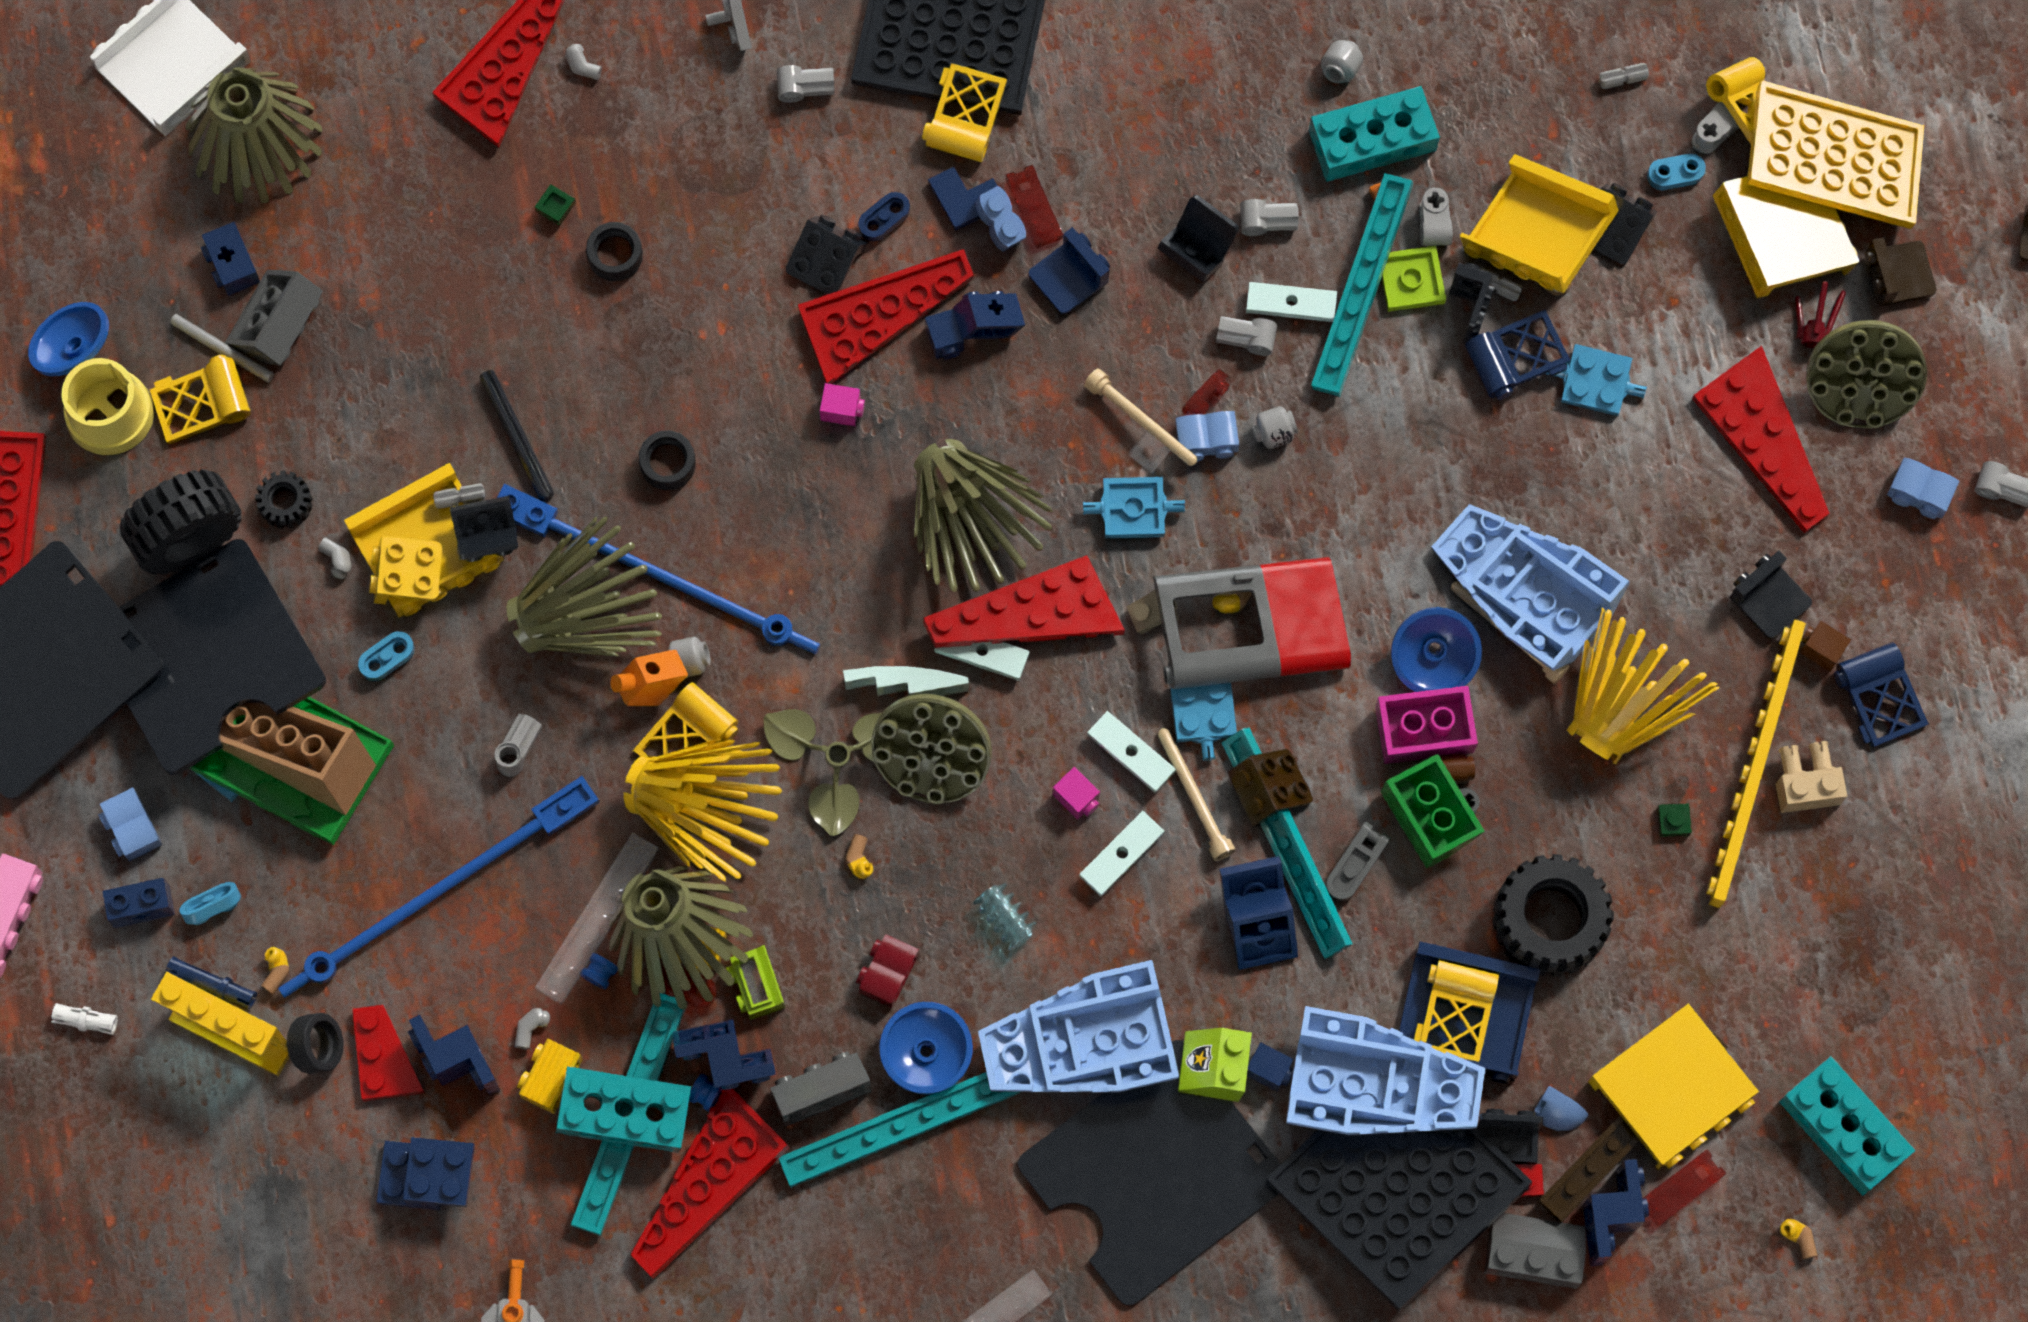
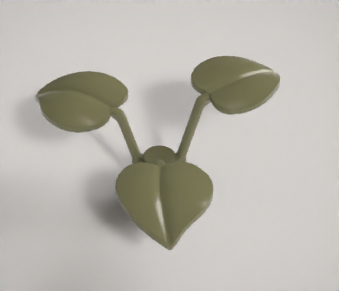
M788 709L767 713L764 716V732L769 745L776 754L784 759L798 760L803 756L807 747L824 752L826 763L834 768L833 785L827 783L818 785L810 794L808 806L813 819L830 836L839 835L851 825L859 809V796L855 787L850 784L838 786L840 768L847 764L850 752L861 748L864 756L874 762L871 751V738L874 727L882 713L866 715L856 722L852 733L856 741L859 742L858 744L847 746L843 742H833L828 747L810 743L816 734V727L813 719L806 712Z

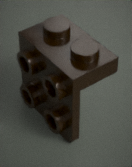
M1884 238L1871 241L1868 249L1865 251V262L1867 267L1870 268L1873 278V290L1875 295L1878 296L1880 306L1931 297L1936 293V284L1923 242L1913 241L1886 247Z
M1288 749L1252 755L1227 772L1252 826L1262 824L1279 811L1306 806L1313 802L1309 786L1298 768L1295 757Z

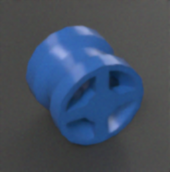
M592 953L589 958V966L582 969L580 976L596 987L606 990L609 986V978L611 975H615L619 969L606 958Z
M701 1073L690 1091L689 1102H698L703 1105L704 1110L709 1112L712 1106H715L722 1093L721 1086L714 1087V1083L709 1081L708 1076Z

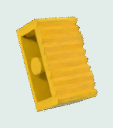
M547 1038L545 1044H539L533 1053L532 1061L535 1063L530 1073L525 1071L519 1080L517 1088L521 1089L519 1092L520 1097L555 1114L561 1101L567 1066L579 1068L583 1060L581 1054Z

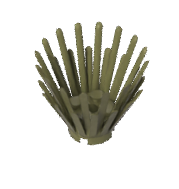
M232 68L233 72L226 74L221 72L216 75L213 81L204 88L208 90L192 103L191 108H195L203 102L186 123L185 129L193 132L201 121L189 143L188 154L191 156L194 153L210 122L196 169L197 177L200 178L203 175V171H206L218 132L212 185L213 192L218 195L221 182H227L230 144L235 201L243 203L242 185L246 188L251 186L247 162L248 155L260 200L262 203H268L269 196L260 166L268 183L275 181L270 167L271 164L285 193L289 195L293 192V188L271 145L289 171H293L295 166H297L306 178L311 176V170L279 129L305 153L309 149L317 156H321L322 153L319 146L280 112L309 130L322 132V127L314 120L276 98L278 97L306 109L314 110V107L307 100L283 92H298L295 89L299 87L295 83L265 78L278 77L280 75L273 71L255 72L256 68Z
M946 439L945 442L948 446L938 448L936 443L929 445L919 454L914 462L913 467L917 472V475L914 474L917 481L914 538L917 536L918 552L921 553L923 550L924 527L926 569L928 572L931 569L932 563L934 582L938 586L940 583V573L935 533H938L951 591L956 592L957 582L953 569L955 560L944 517L945 513L973 591L978 592L980 585L971 563L976 561L977 556L962 520L998 584L1004 582V577L983 538L991 550L998 551L999 545L993 537L994 535L1019 569H1025L1026 563L986 509L1012 536L1017 535L1019 532L1036 550L1041 551L1043 549L1042 543L985 487L1021 515L1031 518L1047 531L1052 530L1051 524L1006 491L1005 488L1008 487L1046 512H1053L1050 506L1037 499L1043 498V495L1013 479L1016 478L1025 483L1031 482L1027 477L1016 473L1019 470L967 450L966 446L959 440Z
M596 516L573 542L560 553L571 540L572 533H569L565 539L562 538L521 593L508 600L506 606L508 621L511 622L516 619L519 629L513 631V634L528 653L550 650L619 656L615 652L627 651L624 647L620 646H653L656 643L653 641L617 640L659 637L662 635L657 630L571 635L655 621L662 618V614L658 612L631 617L620 613L581 621V619L657 596V591L654 589L618 599L620 592L617 590L606 594L603 593L646 573L648 570L646 565L635 567L579 593L610 574V570L606 567L631 552L635 548L633 542L627 543L560 586L596 556L597 551L620 532L621 526L617 525L590 547V544L587 542L606 524L607 516L603 517L595 525L597 522Z
M682 865L665 871L664 867L651 870L652 872L645 876L640 873L626 885L623 895L617 902L621 904L610 919L609 927L613 926L621 915L609 942L610 951L614 949L615 952L618 950L623 937L617 963L619 975L622 976L624 973L633 932L631 990L634 995H638L639 987L642 985L644 944L652 1002L657 1007L661 1006L660 993H665L659 954L680 1009L687 1008L682 989L688 991L691 988L680 960L706 1002L712 1001L713 995L695 965L708 980L712 979L714 974L706 962L728 986L733 985L735 982L732 975L701 941L725 961L730 959L731 953L741 962H748V955L703 922L705 921L736 938L739 937V933L750 938L753 936L751 929L698 904H705L732 913H747L744 905L692 891L733 892L732 889L724 884L700 883L711 880L709 876L712 874L708 871L675 874L689 868Z

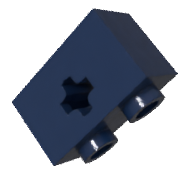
M235 222L202 235L206 245L200 248L207 263L213 261L216 270L211 273L218 288L224 286L229 296L260 283V279ZM231 257L232 261L226 263L225 259Z
M977 291L969 292L963 295V299L953 307L962 339L1011 338L1025 326L1016 293L1004 294L1003 291H995L990 294H980Z
M164 878L102 891L107 919L114 928L175 915L170 885Z

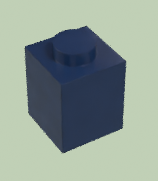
M953 309L925 317V328L936 359L942 357L944 359H951L964 351V339L961 338Z
M1260 1042L1248 1065L1247 1076L1278 1092L1281 1084L1287 1087L1293 1076L1294 1069L1290 1067L1294 1059Z

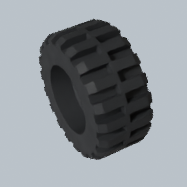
M201 469L199 472L192 470L188 471L187 474H178L168 481L165 480L159 483L157 487L149 489L144 493V496L136 499L132 503L133 506L128 508L124 513V517L121 518L120 534L142 570L154 575L157 573L163 575L168 574L170 571H180L181 568L188 567L222 547L225 541H229L232 538L233 532L238 530L242 512L220 475L206 469Z
M1553 854L1548 859H1546L1545 855L1536 856L1532 862L1526 860L1520 864L1517 870L1512 871L1506 878L1498 892L1493 907V912L1495 913L1492 923L1493 929H1497L1498 932L1496 939L1499 946L1504 944L1507 949L1505 954L1510 960L1515 957L1520 961V965L1540 969L1539 975L1541 976L1545 972H1550L1552 977L1562 976L1567 971L1571 974L1578 971L1581 966L1588 965L1604 946L1612 929L1610 928L1611 923L1614 920V911L1610 910V905L1613 901L1611 894L1604 891L1606 884L1603 879H1596L1593 876L1595 870L1589 865L1584 869L1578 865L1580 860L1573 857L1569 861L1562 860L1563 856L1560 854ZM1542 890L1558 891L1568 896L1576 904L1580 912L1581 924L1573 937L1564 941H1551L1540 937L1530 928L1526 921L1524 910L1528 899L1534 893Z

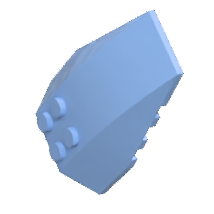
M1470 504L1431 546L1433 552L1505 637L1553 671L1573 662L1583 651L1584 641L1588 640L1590 643L1596 636L1602 607L1605 609V612L1609 609L1613 616L1629 585V580L1581 547L1561 543L1558 541V538L1550 535L1543 536L1531 531L1527 526L1522 524L1515 525L1506 521L1504 517Z
M1149 960L1091 974L1083 978V981L1071 987L1067 986L1057 991V994L1043 1001L1039 1000L1029 1005V1008L1017 1014L1013 1013L979 1030L978 1034L990 1090L1005 1092H1123L1178 1079L1179 1073L1153 961Z
M1305 1006L1288 1101L1286 1124L1346 1135L1477 1128L1485 1074L1484 1067L1449 1052L1443 1053L1431 1048L1432 1045L1421 1040L1417 1042L1403 1036L1402 1032L1393 1028L1389 1030L1376 1024L1377 1021L1370 1018Z

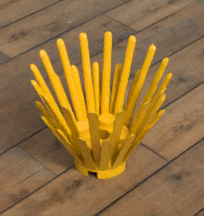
M1602 607L1593 649L1590 647L1588 640L1584 641L1574 719L1567 731L1572 736L1576 732V734L1582 737L1579 742L1606 760H1609L1611 757L1612 762L1617 764L1623 754L1692 718L1695 713H1688L1675 720L1688 711L1691 706L1720 687H1715L1717 685L1715 682L1709 683L1648 725L1706 677V673H1699L1674 694L1668 695L1634 723L1646 708L1689 665V661L1687 659L1681 660L1677 665H1673L1658 682L1650 681L1645 687H1641L1668 650V646L1661 644L1657 650H1650L1636 671V668L1630 665L1646 634L1644 629H1639L1636 636L1632 633L1629 634L1616 661L1615 652L1626 620L1624 617H1621L1618 623L1616 620H1613L1607 636L1612 613L1609 609L1605 612V609Z
M718 738L657 757L650 755L648 757H639L631 765L625 782L632 784L631 794L623 792L625 806L630 813L640 815L688 867H690V863L687 858L698 868L703 869L704 867L712 875L714 873L719 879L726 882L725 876L705 859L706 856L733 877L741 878L737 870L716 856L675 823L749 866L756 865L753 858L732 847L729 838L691 817L761 846H767L769 844L767 838L736 826L741 824V817L714 807L769 821H776L778 819L776 813L708 795L746 800L748 798L746 792L780 795L782 790L777 786L716 780L717 777H744L754 772H777L780 767L777 764L697 765L725 763L732 759L765 756L772 753L771 749L741 751L743 749L755 748L761 742L727 747L732 745L735 740L720 742L722 738Z

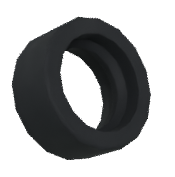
M608 222L598 226L587 240L586 254L591 269L599 277L608 281H621L630 278L638 271L643 260V249L638 234L630 226L621 222ZM621 237L630 243L632 255L626 263L619 266H608L599 260L597 255L598 247L608 238Z
M671 430L656 432L642 443L639 451L640 471L644 479L653 487L661 490H675L684 486L693 476L696 468L694 449L690 441L681 433ZM662 445L677 446L685 456L683 468L672 476L658 475L650 466L652 452Z
M325 1013L303 1015L296 1018L290 1025L287 1033L288 1054L294 1066L303 1073L313 1074L327 1072L339 1064L343 1055L344 1040L337 1021ZM312 1028L316 1030L321 1043L318 1059L314 1056L310 1045Z

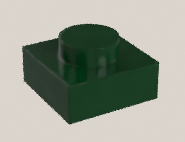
M550 184L534 208L537 213L560 226L576 204V201L572 196Z
M1689 803L1658 805L1660 837L1691 835Z

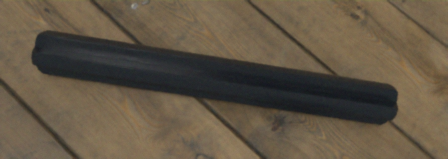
M494 370L483 372L480 375L481 382L539 500L545 501L553 497V489Z

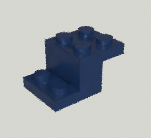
M1279 856L1220 868L1225 917L1233 937L1238 969L1241 970L1298 957L1293 908L1284 887L1282 863Z
M421 1015L409 1020L413 1029L407 1032L419 1054L425 1052L426 1056L421 1058L433 1081L439 1079L442 1086L471 1073L480 1091L486 1089L489 1096L501 1091L468 1025L434 1041Z
M733 1019L672 1032L676 1058L683 1057V1060H693L701 1057V1053H708L714 1087L721 1086L723 1090L733 1089L740 1085L739 1082L752 1080V1083H761L770 1080V1076L776 1075L771 1048L740 1055Z
M411 1137V1143L385 1141L377 1204L440 1210L441 1205L467 1207L475 1144Z
M1637 1159L1624 1160L1615 1170L1618 1192L1593 1194L1582 1204L1590 1266L1603 1265L1611 1257V1252H1615L1613 1233L1636 1231L1645 1222V1217L1649 1216L1648 1202L1646 1198L1642 1199L1640 1187L1645 1184L1644 1171L1642 1167L1638 1168Z

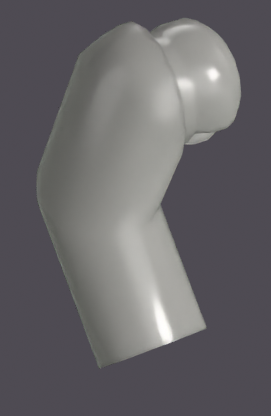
M575 43L568 47L565 52V58L572 72L599 80L602 66L588 63L583 54L584 49L580 44Z
M324 538L318 550L332 558V575L338 579H344L352 567L350 554L344 547L328 538Z
M534 1008L519 1020L515 1048L530 1049L532 1031L538 1026H547L550 1022L548 1011Z

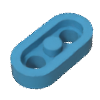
M1696 154L1658 159L1650 165L1647 172V180L1657 190L1694 185L1703 178L1706 165L1704 160ZM1693 164L1696 170L1688 169L1687 165ZM1664 169L1668 175H1661L1658 170Z
M397 631L389 634L360 656L358 667L361 674L369 681L382 680L412 658L415 651L414 643L411 637L404 632ZM399 645L405 647L402 653L394 652L395 648ZM373 663L380 664V668L378 670H370V666Z
M225 882L188 899L181 905L179 912L185 923L200 925L220 912L234 909L241 899V894L235 883Z

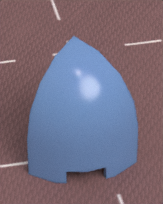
M1548 1086L1534 1110L1536 1116L1543 1117L1544 1126L1556 1131L1572 1130L1580 1126L1588 1117V1113L1582 1106L1551 1086Z

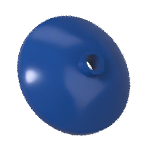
M90 302L73 303L54 312L38 327L30 341L28 357L32 366L43 375L62 376L69 374L80 363L94 359L103 348L108 336L109 320L106 313L98 305Z
M1441 607L1423 609L1409 616L1397 629L1391 645V659L1394 670L1399 679L1414 692L1466 686L1475 676L1482 656L1481 641L1473 624L1462 614ZM1432 643L1439 644V649L1435 652L1429 650V646Z
M935 1002L913 1003L897 1011L885 1025L880 1039V1057L886 1073L898 1086L917 1094H935L951 1088L964 1076L972 1059L973 1044L967 1024L954 1010ZM923 1048H930L932 1054L929 1057L922 1056L920 1052Z

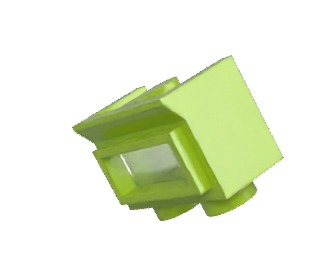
M765 945L745 952L748 955L747 963L741 962L735 956L730 957L732 966L726 967V969L735 979L734 984L738 983L741 994L737 995L736 999L741 1013L747 1012L750 1020L785 1008Z

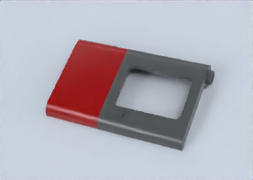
M1329 557L1153 577L1169 660L1168 666H1164L1163 669L1164 680L1166 684L1171 685L1173 690L1345 670L1351 666V652L1333 565ZM1240 592H1251L1254 595L1263 638L1262 644L1186 653L1182 650L1173 606L1174 600Z

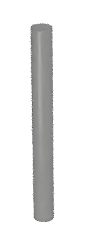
M178 314L173 315L171 318V325L217 353L233 358L234 363L265 382L269 383L273 379V372Z

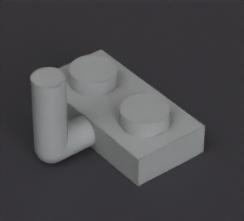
M722 0L724 11L705 15L708 26L732 21L733 26L728 27L731 43H737L740 51L752 48L741 0Z

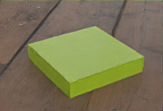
M1436 246L1390 252L1381 277L1387 312L1446 303Z

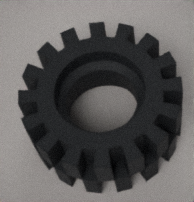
M285 470L280 471V475H276L275 472L271 473L272 478L268 480L265 477L262 480L263 486L258 485V494H255L257 507L264 520H267L268 524L272 526L276 524L277 528L283 529V525H287L288 529L293 528L292 524L295 522L300 525L303 523L301 518L307 519L309 516L308 509L312 510L313 506L311 500H313L307 484L301 476L297 477L296 473L291 471L289 475ZM281 490H289L295 494L294 504L285 510L278 509L273 505L275 494Z

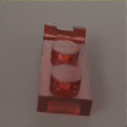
M1026 166L1024 171L1016 174L1014 172L1005 174L1007 185L1035 248L1037 249L1063 239L1062 230L1040 184L1034 166ZM1028 182L1031 188L1022 191L1019 185Z
M1708 1149L1642 1198L1647 1199L1649 1216L1657 1226H1660L1727 1174L1722 1167L1718 1168L1711 1159L1713 1155ZM1700 1166L1709 1175L1704 1180H1701L1695 1172Z

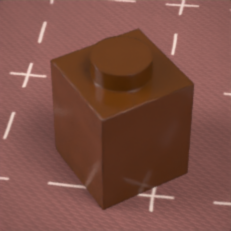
M1820 621L1815 629L1809 626L1803 635L1801 642L1805 645L1800 653L1831 672L1851 639Z

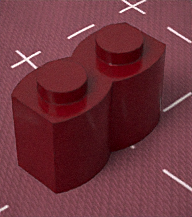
M885 934L882 941L877 939L870 952L873 960L869 968L863 966L858 975L856 983L860 984L859 993L893 1008L918 958L919 949Z

